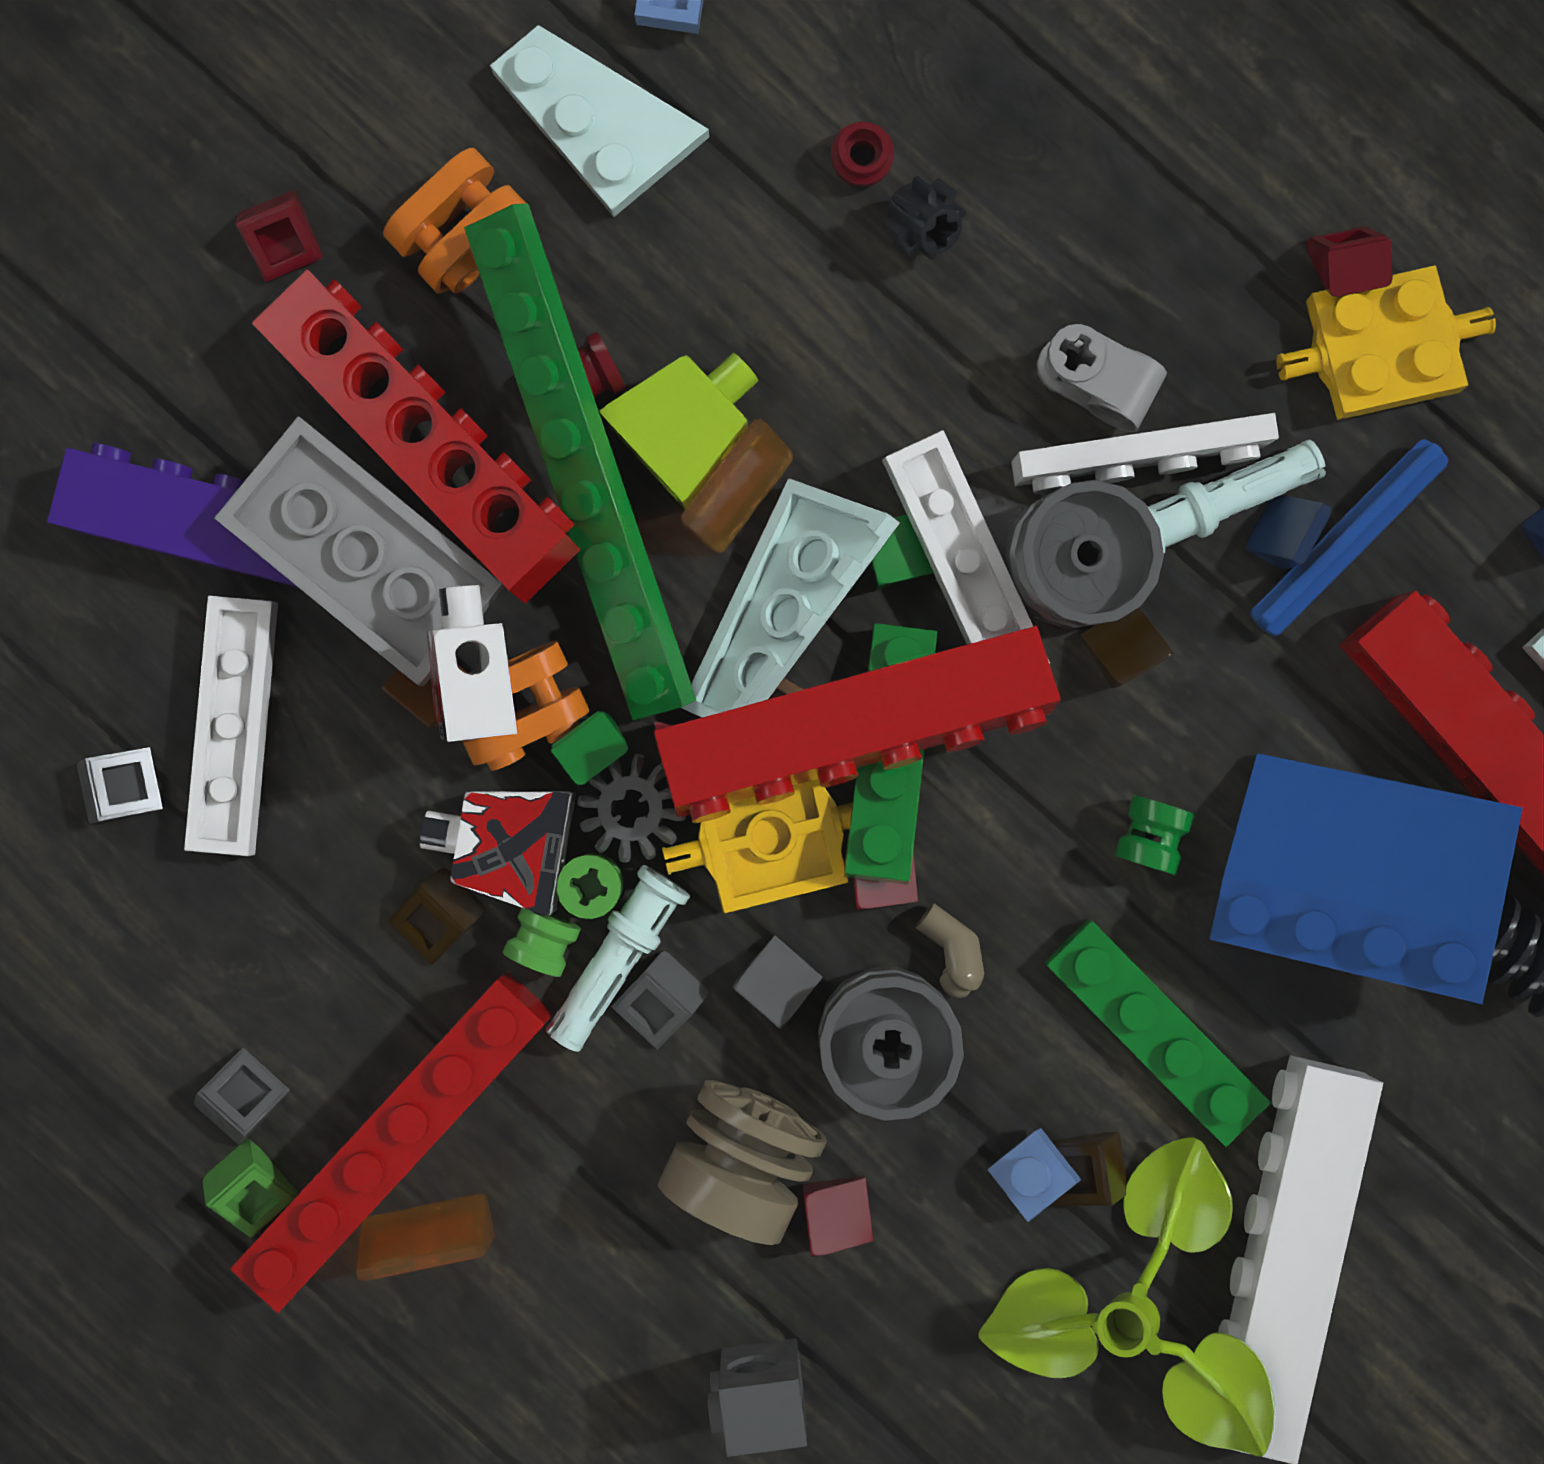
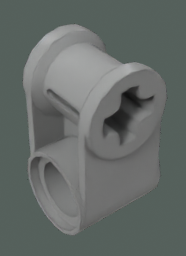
M1082 324L1068 325L1059 330L1039 353L1036 363L1038 376L1043 385L1049 390L1089 410L1090 413L1104 423L1127 432H1137L1167 375L1165 368L1151 357L1139 351L1126 348L1095 331L1093 328ZM1067 349H1071L1078 354L1075 359V364L1078 367L1074 371L1064 366L1067 360V355L1065 354Z

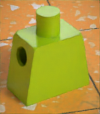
M735 353L727 357L708 376L704 374L691 358L685 355L607 404L599 413L611 431L686 510L693 504L747 433L748 421L733 404L758 382V378Z

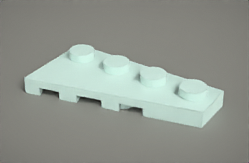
M788 478L691 684L696 701L681 708L702 718L768 700L899 525V522L887 513Z

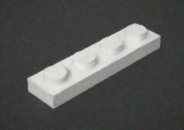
M1275 413L1021 451L1012 460L1011 464L1015 487L1032 484L1033 493L1041 494L1053 492L1071 484L1070 478L1095 474L1096 480L1115 483L1134 478L1133 468L1158 465L1160 475L1173 474L1197 468L1196 459L1218 455L1221 457L1222 465L1249 462L1259 459V449H1263L1277 440L1279 435Z
M944 430L882 459L966 644L1033 627Z
M208 596L184 848L186 851L242 856L255 855L278 603Z

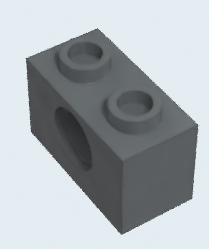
M797 1338L722 1348L720 1370L710 1371L711 1392L708 1393V1410L712 1435L724 1433L727 1457L807 1447L805 1398Z

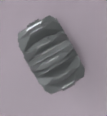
M643 754L634 755L631 761L630 776L626 775L622 761L617 759L608 766L614 781L609 782L600 773L590 779L589 783L602 792L600 797L593 795H580L578 797L577 804L583 808H598L597 817L586 819L580 823L581 830L583 832H590L600 826L604 827L606 832L595 845V849L600 853L609 849L616 838L620 839L618 855L621 862H629L631 860L634 841L638 840L642 854L647 860L656 857V846L650 834L654 833L663 842L672 845L677 840V835L673 830L662 824L663 819L683 821L686 819V816L677 818L675 809L666 807L665 800L671 798L669 787L661 791L657 786L665 778L662 763L654 768L649 778L643 777L646 766V757ZM631 789L643 794L639 802L647 800L649 803L648 815L636 818L634 826L622 821L626 816L625 813L618 815L616 812L617 800L627 799Z

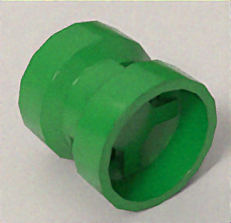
M1133 795L1127 811L1131 820L1127 834L1119 837L1114 856L1176 875L1181 860V855L1177 850L1180 838L1189 833L1195 814L1161 802ZM1146 833L1160 837V843L1145 839Z

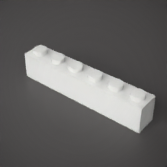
M1291 1055L1289 1056L1287 1069L1280 1070L1274 1082L1272 1103L1278 1109L1272 1133L1266 1132L1259 1148L1258 1165L1259 1169L1263 1170L1258 1195H1251L1245 1210L1244 1228L1246 1233H1249L1244 1258L1237 1257L1231 1272L1230 1291L1235 1296L1230 1320L1224 1319L1219 1326L1218 1332L1232 1335L1248 1344L1257 1353L1269 1375L1275 1400V1423L1270 1446L1262 1457L1290 1464H1298L1383 1082L1364 1072Z

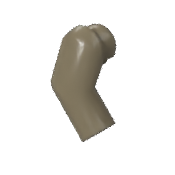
M932 903L922 915L915 928L944 949L946 968L940 977L942 989L951 997L964 998L971 991L977 990L984 978L985 973L979 938L972 930L935 903Z

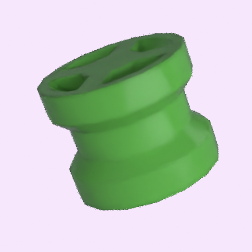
M590 852L572 859L563 867L557 880V894L560 903L569 913L578 918L594 919L604 916L618 904L624 893L625 880L621 868L612 858L602 853Z
M521 908L518 915L521 925L516 937L507 941L502 953L511 960L530 969L554 977H561L566 966L563 954L568 944L576 942L581 928L556 914L544 915Z

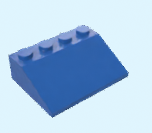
M1257 753L1225 868L1210 940L1483 1004L1523 807Z

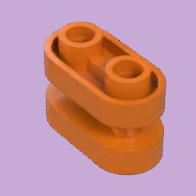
M468 148L447 162L391 216L383 230L385 239L401 256H410L421 249L426 253V256L419 265L418 274L438 294L450 289L455 294L460 293L470 286L480 274L464 227L512 204L526 203L510 185L502 186L492 193L487 190L486 187L494 175V168L475 148ZM469 206L472 211L444 236L441 231Z
M557 641L542 644L508 660L512 694L529 687L536 702L515 712L517 734L462 740L473 765L487 763L491 771L506 767L525 756L523 746L546 736L548 743L559 741L581 724L580 718L590 711L578 686L559 691L552 675L568 665Z

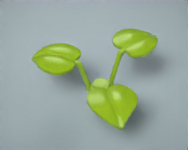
M1195 1137L1178 1139L1163 1145L1145 1158L1133 1172L1126 1186L1123 1208L1127 1224L1137 1234L1146 1237H1159L1156 1248L1138 1282L1134 1285L1132 1292L1118 1295L1101 1311L1100 1315L1097 1313L1087 1314L1088 1299L1085 1290L1079 1282L1056 1269H1035L1017 1278L1007 1288L994 1312L980 1329L979 1339L1007 1362L1028 1372L1050 1378H1067L1085 1371L1096 1360L1099 1347L1095 1333L1098 1334L1102 1345L1110 1353L1119 1357L1136 1356L1145 1348L1152 1355L1165 1353L1179 1356L1184 1361L1170 1368L1163 1381L1162 1390L1164 1407L1175 1426L1185 1435L1202 1444L1216 1448L1238 1450L1262 1457L1266 1454L1273 1435L1275 1400L1269 1375L1257 1353L1239 1338L1223 1332H1214L1206 1336L1200 1342L1195 1352L1184 1344L1160 1340L1157 1336L1160 1328V1315L1155 1304L1146 1296L1168 1252L1170 1242L1186 1252L1204 1251L1223 1238L1232 1220L1233 1203L1228 1184L1205 1145Z

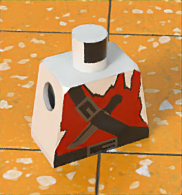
M480 585L439 589L443 629L427 632L437 737L450 742L517 734L502 623L484 625ZM463 643L473 645L477 649L478 665L467 674L457 667L456 650Z
M570 791L466 792L461 816L433 811L426 812L421 830L420 847L422 849L454 854L451 871V882L539 914L551 915L557 910L559 899L557 880L565 864L577 793Z

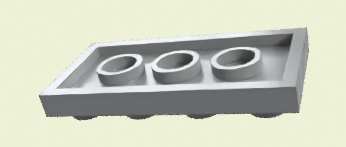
M299 416L215 517L224 527L418 686H424L431 678L427 632L443 629L439 589L480 585L482 611L484 613L505 588L494 575Z

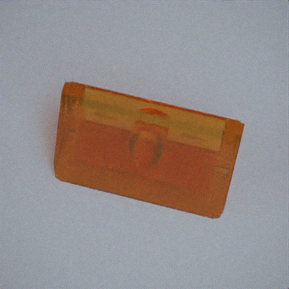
M754 419L681 516L684 529L716 553H722L727 549L793 461L792 451L762 419Z
M479 1193L369 1216L364 1220L361 1227L356 1269L358 1280H363L364 1282L484 1257L495 1239L487 1197L485 1194Z

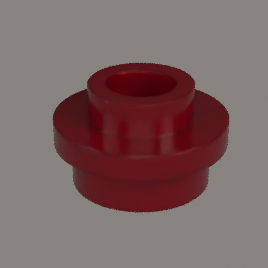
M855 122L847 125L836 135L831 148V162L836 174L847 184L856 187H869L882 181L889 173L894 160V146L890 136L880 126L870 122ZM861 147L867 148L872 152L874 159L867 165H858L851 159L850 154L852 151Z

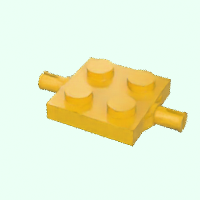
M1436 265L1392 275V283L1383 288L1338 297L1331 296L1327 290L1315 292L1306 301L1314 331L1312 348L1278 354L1276 358L1277 369L1282 368L1278 374L1280 379L1285 381L1289 378L1317 372L1330 391L1337 420L1460 393L1468 386L1459 352L1460 340L1493 334L1496 328L1495 318L1488 320L1494 315L1492 309L1485 307L1481 310L1454 316L1445 301Z
M816 779L794 785L795 794L774 803L757 805L755 797L730 803L731 812L713 820L700 822L699 840L662 848L665 860L689 854L687 858L665 863L667 873L670 875L673 872L705 865L715 880L723 913L848 883L847 877H843L845 866L841 847L843 831L848 830L850 825L852 802L836 806L826 787H820L819 780Z

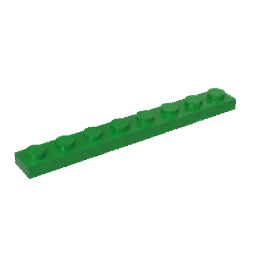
M512 204L464 227L560 510L575 524L568 533L570 539L581 549L576 556L633 720L684 707L696 701V697L529 204Z

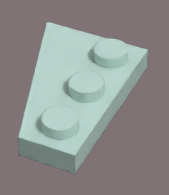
M539 25L490 65L494 76L613 217L709 138L708 128Z

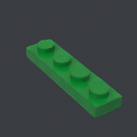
M874 623L868 672L935 654L938 631ZM924 749L920 750L922 757L920 760L899 768L885 770L882 761L857 768L859 776L855 778L843 877L908 885L910 882Z
M1087 919L1044 962L1082 1003L1225 1147L1271 1104L1092 920Z

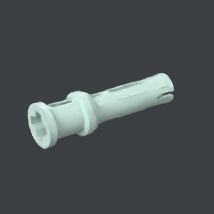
M1305 440L1284 452L1263 459L1214 482L1212 481L1205 485H1202L1200 482L1185 483L1180 486L1178 494L1147 506L1160 528L1163 553H1165V547L1195 534L1201 538L1213 534L1214 530L1219 526V521L1229 518L1231 515L1245 509H1250L1298 486L1323 478L1326 475V471L1323 469L1325 462L1317 445L1311 440Z
M642 865L637 875L640 881L620 911L613 910L608 917L609 923L607 928L610 932L574 985L560 1010L545 1029L548 1034H551L550 1037L572 1051L579 1052L582 1049L597 1021L604 1014L643 952L648 954L651 950H656L661 941L658 934L677 904L685 905L690 898V895L682 887L648 866Z

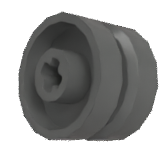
M1092 480L1068 484L1025 507L1008 531L1002 557L1026 611L1040 622L1068 629L1117 621L1139 608L1158 583L1164 553L1160 528L1147 505L1122 486ZM1077 553L1087 555L1086 566L1079 561Z
M894 966L865 969L844 980L825 1002L818 1025L822 1069L835 1094L856 1112L884 1121L914 1118L938 1105L956 1083L964 1057L961 1026L941 992L920 974ZM886 1030H897L900 1039L894 1048L886 1050L876 1044V1039L885 1040Z

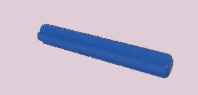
M1425 439L1418 441L1312 548L1304 564L1293 567L1252 608L1250 616L1257 626L1273 637L1280 635L1447 467L1448 458L1442 452V449L1436 443H1431Z

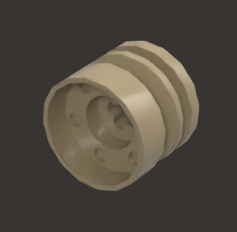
M705 1080L698 1095V1101L709 1111L702 1109L691 1110L686 1124L708 1144L706 1146L688 1141L676 1142L659 1179L658 1188L668 1199L684 1211L726 1233L755 1243L766 1245L779 1244L798 1205V1199L777 1178L798 1182L809 1181L813 1173V1167L803 1156L811 1158L820 1157L827 1142L826 1136L815 1126L801 1118L795 1110L764 1093L746 1087L739 1088L715 1080Z

